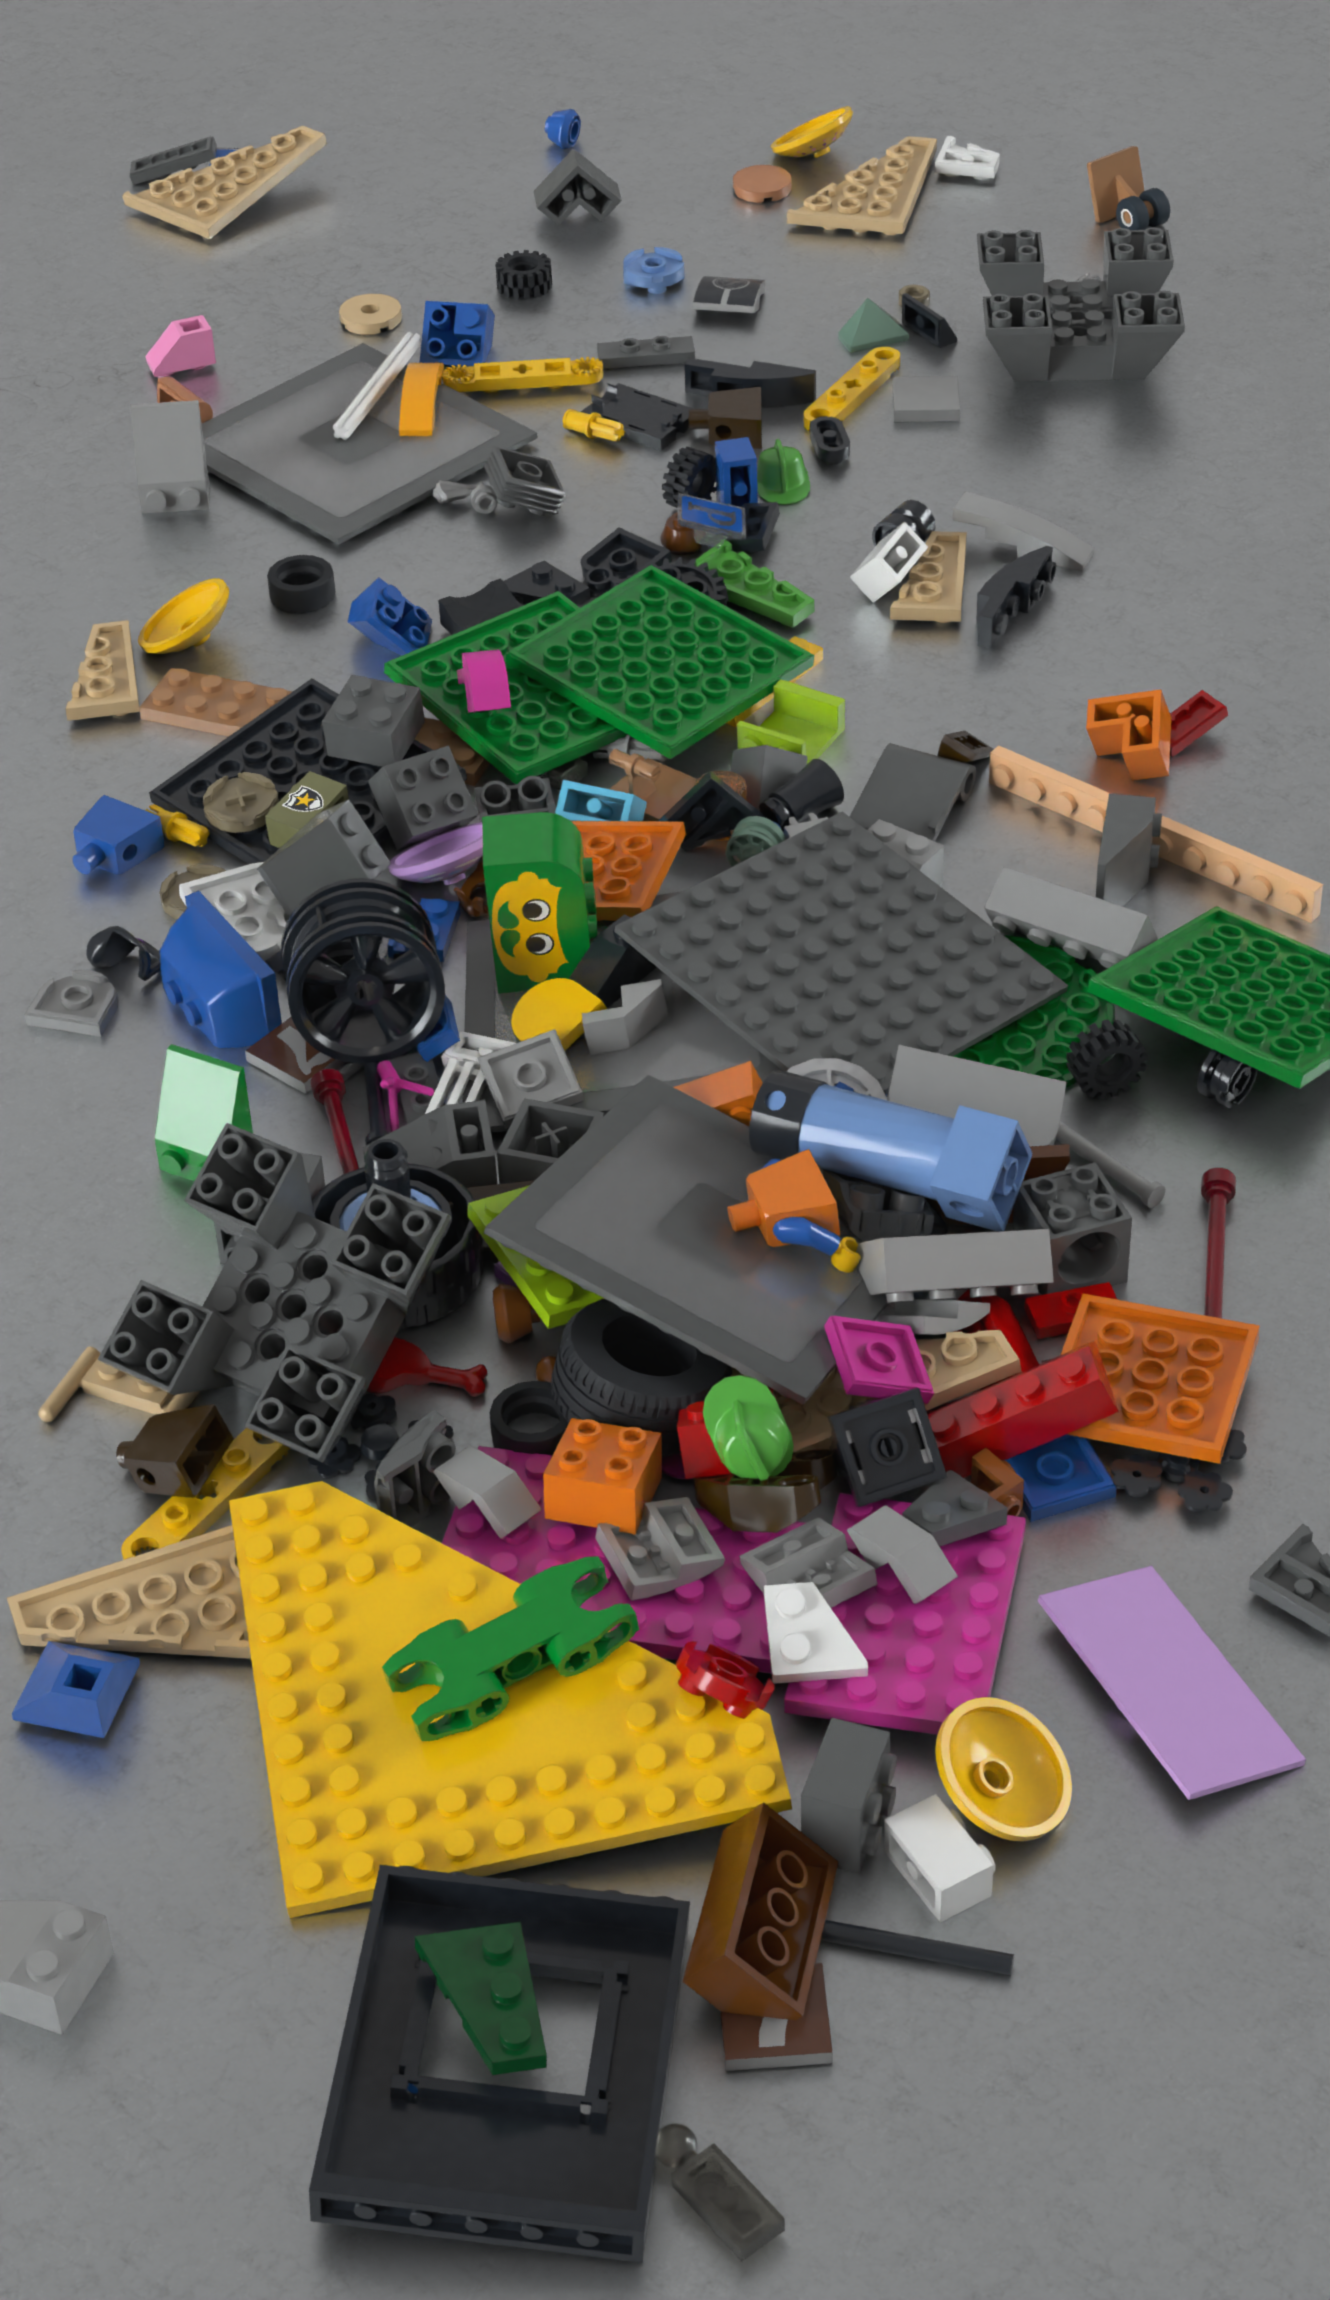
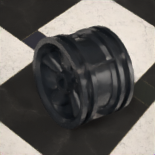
M366 878L347 879L331 883L316 890L306 897L292 912L282 935L281 959L286 980L289 1010L293 1023L301 1036L312 1047L333 1059L349 1063L368 1064L371 1062L387 1061L401 1056L412 1050L429 1035L442 1013L445 1000V983L430 920L422 906L410 894L395 885L380 880ZM382 937L395 940L410 949L389 965L384 960L376 957ZM350 939L354 957L346 961L342 966L323 954L331 946ZM308 984L334 985L337 998L329 1000L314 991ZM395 984H405L394 993Z

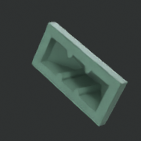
M867 298L838 332V338L849 352L852 353L909 340V333L897 319Z

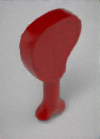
M394 1337L367 1392L384 1393L404 1385L422 1386L428 1383H437L463 1388L470 1396L477 1397L485 1392L483 1380L488 1375V1372L483 1364L465 1370L432 1364L419 1347Z

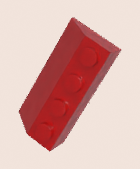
M1092 1341L927 1412L945 1471L952 1470L964 1478L971 1475L972 1456L984 1448H987L1000 1460H1007L1118 1413L1119 1410L1095 1341Z

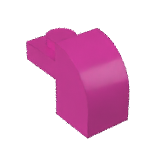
M497 649L461 653L463 668L457 670L458 684H465L468 713L511 708L508 676L501 651Z

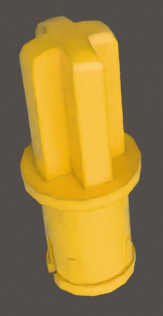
M568 409L563 416L562 422L565 429L584 433L590 439L599 437L618 442L621 436L623 437L625 434L621 422L602 418L601 414L596 412L587 414L574 409Z
M155 804L149 806L152 811L145 810L160 816L162 831L168 840L173 842L181 840L192 846L204 847L208 843L209 830L202 825L188 820L185 814L169 812Z

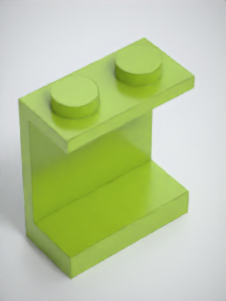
M780 679L774 685V711L760 726L740 721L737 724L738 749L768 745L806 755L808 757V764L812 759H818L845 730V699Z

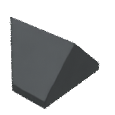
M768 745L733 750L729 787L760 811L759 805L768 799L772 792L797 775L807 765L808 757Z

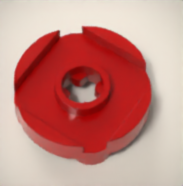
M690 1641L684 1645L676 1662V1667L681 1673L678 1680L681 1688L696 1696H704L706 1693L723 1702L722 1706L726 1711L743 1719L756 1708L763 1710L766 1707L775 1686L770 1678H768L765 1686L756 1678L760 1670L756 1665L732 1651L713 1644H709L706 1652L694 1650L698 1641Z

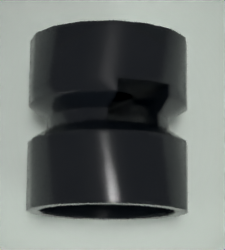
M904 501L874 527L872 532L874 546L903 522H906L925 543L931 532L936 529L932 512L919 501Z

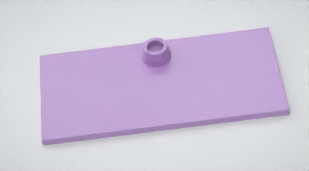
M1152 1566L1039 1595V1604L1188 1800L1305 1765L1306 1758Z

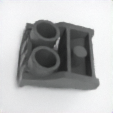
M528 776L516 785L507 786L501 781H490L483 787H474V798L480 822H482V817L537 812L555 814L556 811L549 778L542 779L537 776Z
M823 1171V1177L837 1202L839 1213L849 1224V1229L862 1242L881 1238L927 1236L932 1232L935 1215L927 1206L925 1197L831 1171Z
M432 1410L423 1416L396 1441L376 1471L374 1485L377 1509L410 1527L428 1517L433 1504L439 1505L451 1498L433 1471L455 1455L456 1446L445 1436L446 1419L436 1410Z

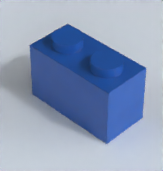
M749 438L715 441L717 503L739 508L745 503H758L757 457ZM721 511L722 516L730 517L734 514V512Z

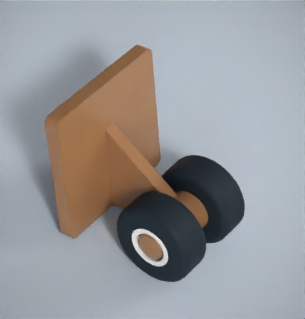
M1137 146L1125 148L1087 163L1096 222L1103 223L1117 217L1121 228L1145 230L1148 226L1156 227L1168 221L1170 217V203L1165 193L1158 188L1144 190Z

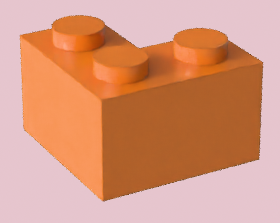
M1161 689L1088 699L1086 729L1097 756L1122 753L1132 781L1169 776L1171 715Z
M748 1061L675 1086L674 1088L750 1126L752 1109L763 1082L752 1062Z

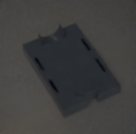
M607 383L604 396L601 398L592 395V403L581 412L587 414L596 412L601 414L602 418L621 422L625 431L623 438L661 451L676 440V433L678 431L685 433L689 430V409L694 408L620 383L616 386Z

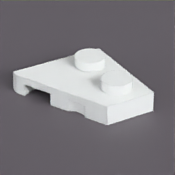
M947 136L935 161V173H942L948 177L963 175L973 176L978 180L994 179L1000 165V154L982 149L972 143L967 144L966 149L956 145L955 137Z
M813 1582L764 1585L771 1673L774 1684L868 1676L867 1660Z

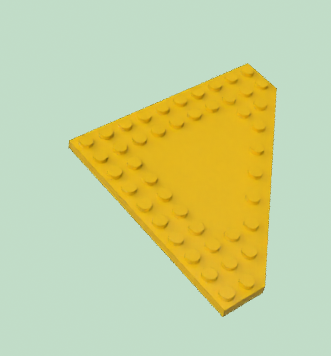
M323 1481L229 1500L286 1907L290 1918L372 1901L380 1865L395 1867L411 1866L421 1870L446 1873L462 1872L471 1876L484 1877L732 1823L763 1802L777 1813L792 1810L791 1797L770 1714L756 1708L745 1719L739 1718L726 1711L722 1706L723 1702L708 1694L696 1696L685 1691L678 1684L681 1673L675 1664L630 1641H627L613 1651L603 1662L574 1676L565 1677L560 1675L554 1664H551L505 1688L509 1695V1702L506 1708L493 1719L469 1731L455 1733L434 1741H421L415 1731L411 1715L422 1703L438 1694L441 1687L424 1684L406 1692H392L386 1681L382 1666L393 1654L408 1645L420 1633L451 1619L461 1620L470 1632L517 1608L513 1601V1595L521 1584ZM413 1663V1664L408 1665L407 1667L403 1668L400 1673H402V1672L408 1670L410 1667H412V1666L415 1665L416 1663ZM443 1716L434 1719L431 1723L440 1720Z

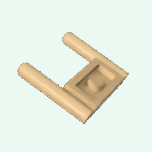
M87 1347L41 1406L38 1415L44 1422H52L79 1387L83 1388L84 1393L152 1414L188 1409L200 1391L172 1395L98 1360L100 1352L94 1347Z

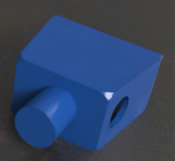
M103 795L74 828L73 833L77 854L73 856L72 860L75 868L82 874H89L96 867L116 875L123 874L165 847L161 818L153 813Z

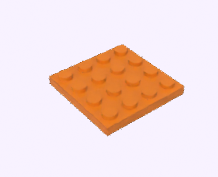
M571 821L578 828L582 836L584 858L592 857L597 921H616L624 914L633 917L649 909L686 836L684 822Z
M1082 1294L1061 1355L1095 1341L1119 1412L1068 1433V1435L1220 1464L1259 1340L1260 1325Z

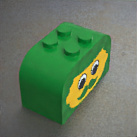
M548 812L482 817L483 870L498 994L527 992L546 980L555 978L569 979L591 945L590 939H595L598 935L592 857L584 858L583 841L578 828L567 818Z

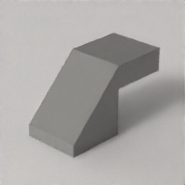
M661 979L621 986L623 1007L582 1013L583 1028L590 1055L630 1049L668 1016Z
M469 1445L433 1471L459 1510L474 1500L500 1539L542 1510L515 1470L472 1445Z
M886 1505L847 1529L848 1534L866 1563L875 1569L889 1563L914 1604L924 1600L958 1577L934 1537Z

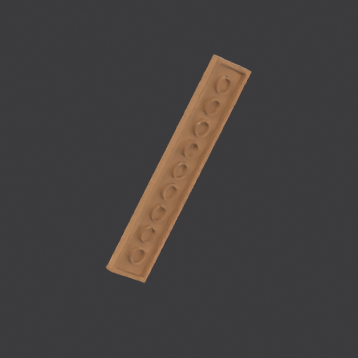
M171 668L139 709L141 719L229 737L293 691L257 685L248 681L221 678L217 675L190 672L186 669ZM424 717L425 723L415 740L432 750L449 746L456 764L466 769L467 780L464 781L465 784L475 786L490 762L440 720Z

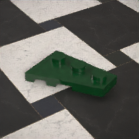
M514 1922L415 1936V1950L423 1963L427 1962L437 1978V1986L445 1999L449 1998L462 2019V2027L492 2076L547 2068V2053L521 1923Z

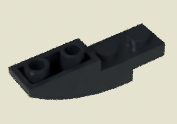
M688 358L684 364L685 393L709 396L711 392L761 387V408L813 403L816 400V370L754 361L751 367L694 358Z
M1045 546L1015 559L995 573L977 593L976 616L978 646L992 648L999 635H1004L1011 617H1015L1017 612L1029 613L1035 602L1041 601L1047 583L1053 582L1056 573V562H1052L1053 547Z

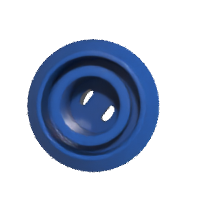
M574 109L555 111L552 116L547 117L545 133L548 134L549 140L561 149L570 148L577 142L580 134L581 119Z

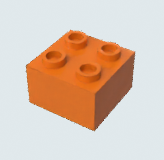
M571 1418L543 1473L545 1519L596 1528L600 1523H608L620 1527L619 1532L636 1534L642 1520L644 1503L651 1502L662 1479L661 1433L642 1430L637 1427L599 1423L590 1419Z

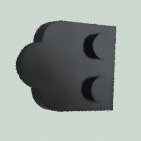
M618 527L581 558L582 575L585 578L583 584L590 588V596L599 597L627 580L628 575L634 576L637 574L638 568L645 569L650 566V562H654L659 567L663 565L664 559L667 558L671 563V551Z

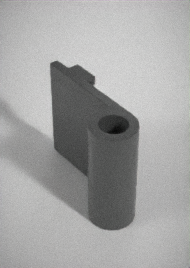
M889 743L879 758L849 817L866 830L880 819L936 841L955 801L965 802L970 797L976 780V767Z

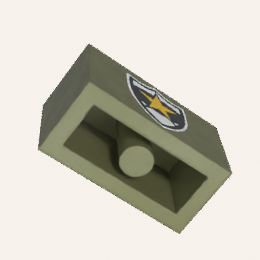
M309 771L298 783L293 785L291 790L265 816L270 845L277 848L282 847L318 813L348 800L347 785Z

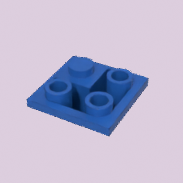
M425 301L419 363H444V367H452L451 365H455V367H458V365H461V367L463 365L471 367L474 366V363H485L492 347L495 314L489 305Z
M378 577L352 601L348 623L375 644L400 655H405L428 645L432 619L423 608L415 606L402 596L395 586L388 585Z
M49 1640L12 1712V1718L15 1721L105 1738L139 1668V1658Z

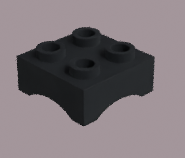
M501 578L489 582L483 589L466 597L448 596L438 600L440 624L451 635L523 606L515 599L507 584Z

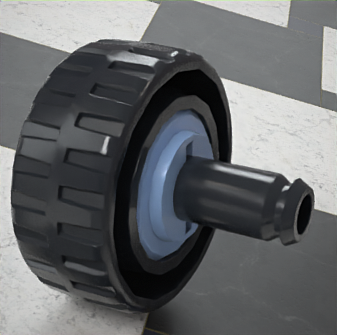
M382 1139L372 1143L364 1154L365 1167L350 1171L331 1181L312 1199V1205L316 1219L348 1231L371 1185L374 1183L451 1216L429 1272L399 1328L406 1329L425 1325L443 1318L460 1307L470 1297L478 1286L483 1273L484 1239L467 1216L468 1203L476 1200L463 1184L440 1170L408 1163L407 1151L399 1142L391 1139ZM450 1201L454 1204L452 1209L450 1207Z

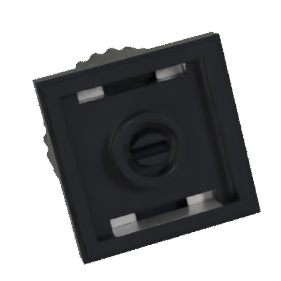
M915 1387L882 1399L859 1401L855 1406H850L846 1411L828 1416L832 1429L829 1449L835 1453L836 1468L839 1470V1475L844 1476L845 1481L849 1483L856 1507H861L948 1478L919 1388Z

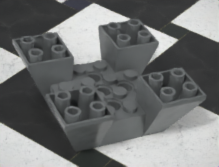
M1151 227L1145 230L1117 228L1113 231H1104L1103 281L1085 279L1080 282H1066L1060 279L1044 282L1041 232L1020 230L1017 233H1002L992 230L986 233H977L979 269L992 295L983 297L985 333L1014 382L1142 380L1150 374L1185 332L1179 293L1160 291L1174 263L1168 230Z
M226 1123L184 1199L188 1205L239 1238L203 1306H200L140 1280L98 1360L172 1395L236 1386L254 1394L259 1398L244 1426L323 1463L344 1435L419 1292L451 1220V1216L373 1183L348 1231H344L315 1218L303 1157L299 1152Z

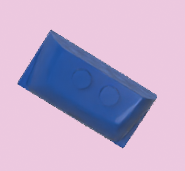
M200 891L185 896L187 909L170 927L159 950L163 988L170 1002L173 1005L178 1004L184 1011L190 1025H197L215 1047L243 1048L252 1046L282 1024L276 974Z

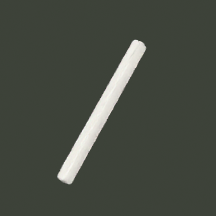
M409 331L402 337L333 425L335 431L333 435L335 438L341 437L343 440H347L421 346L419 341L421 336L418 333L413 334Z

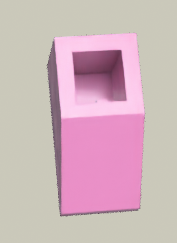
M203 315L172 321L145 356L146 363L154 377L171 376L179 371L188 369L199 370L206 367V365L216 364L212 329Z

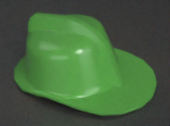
M776 439L774 447L764 450L759 456L757 485L760 498L766 502H778V505H790L802 501L810 493L808 471L805 468L801 453L793 447L783 446L780 439Z
M743 1375L725 1377L713 1385L705 1397L703 1417L714 1447L729 1472L739 1478H759L760 1481L768 1479L769 1476H776L784 1471L792 1459L794 1444L791 1432L776 1398L769 1388L757 1379Z

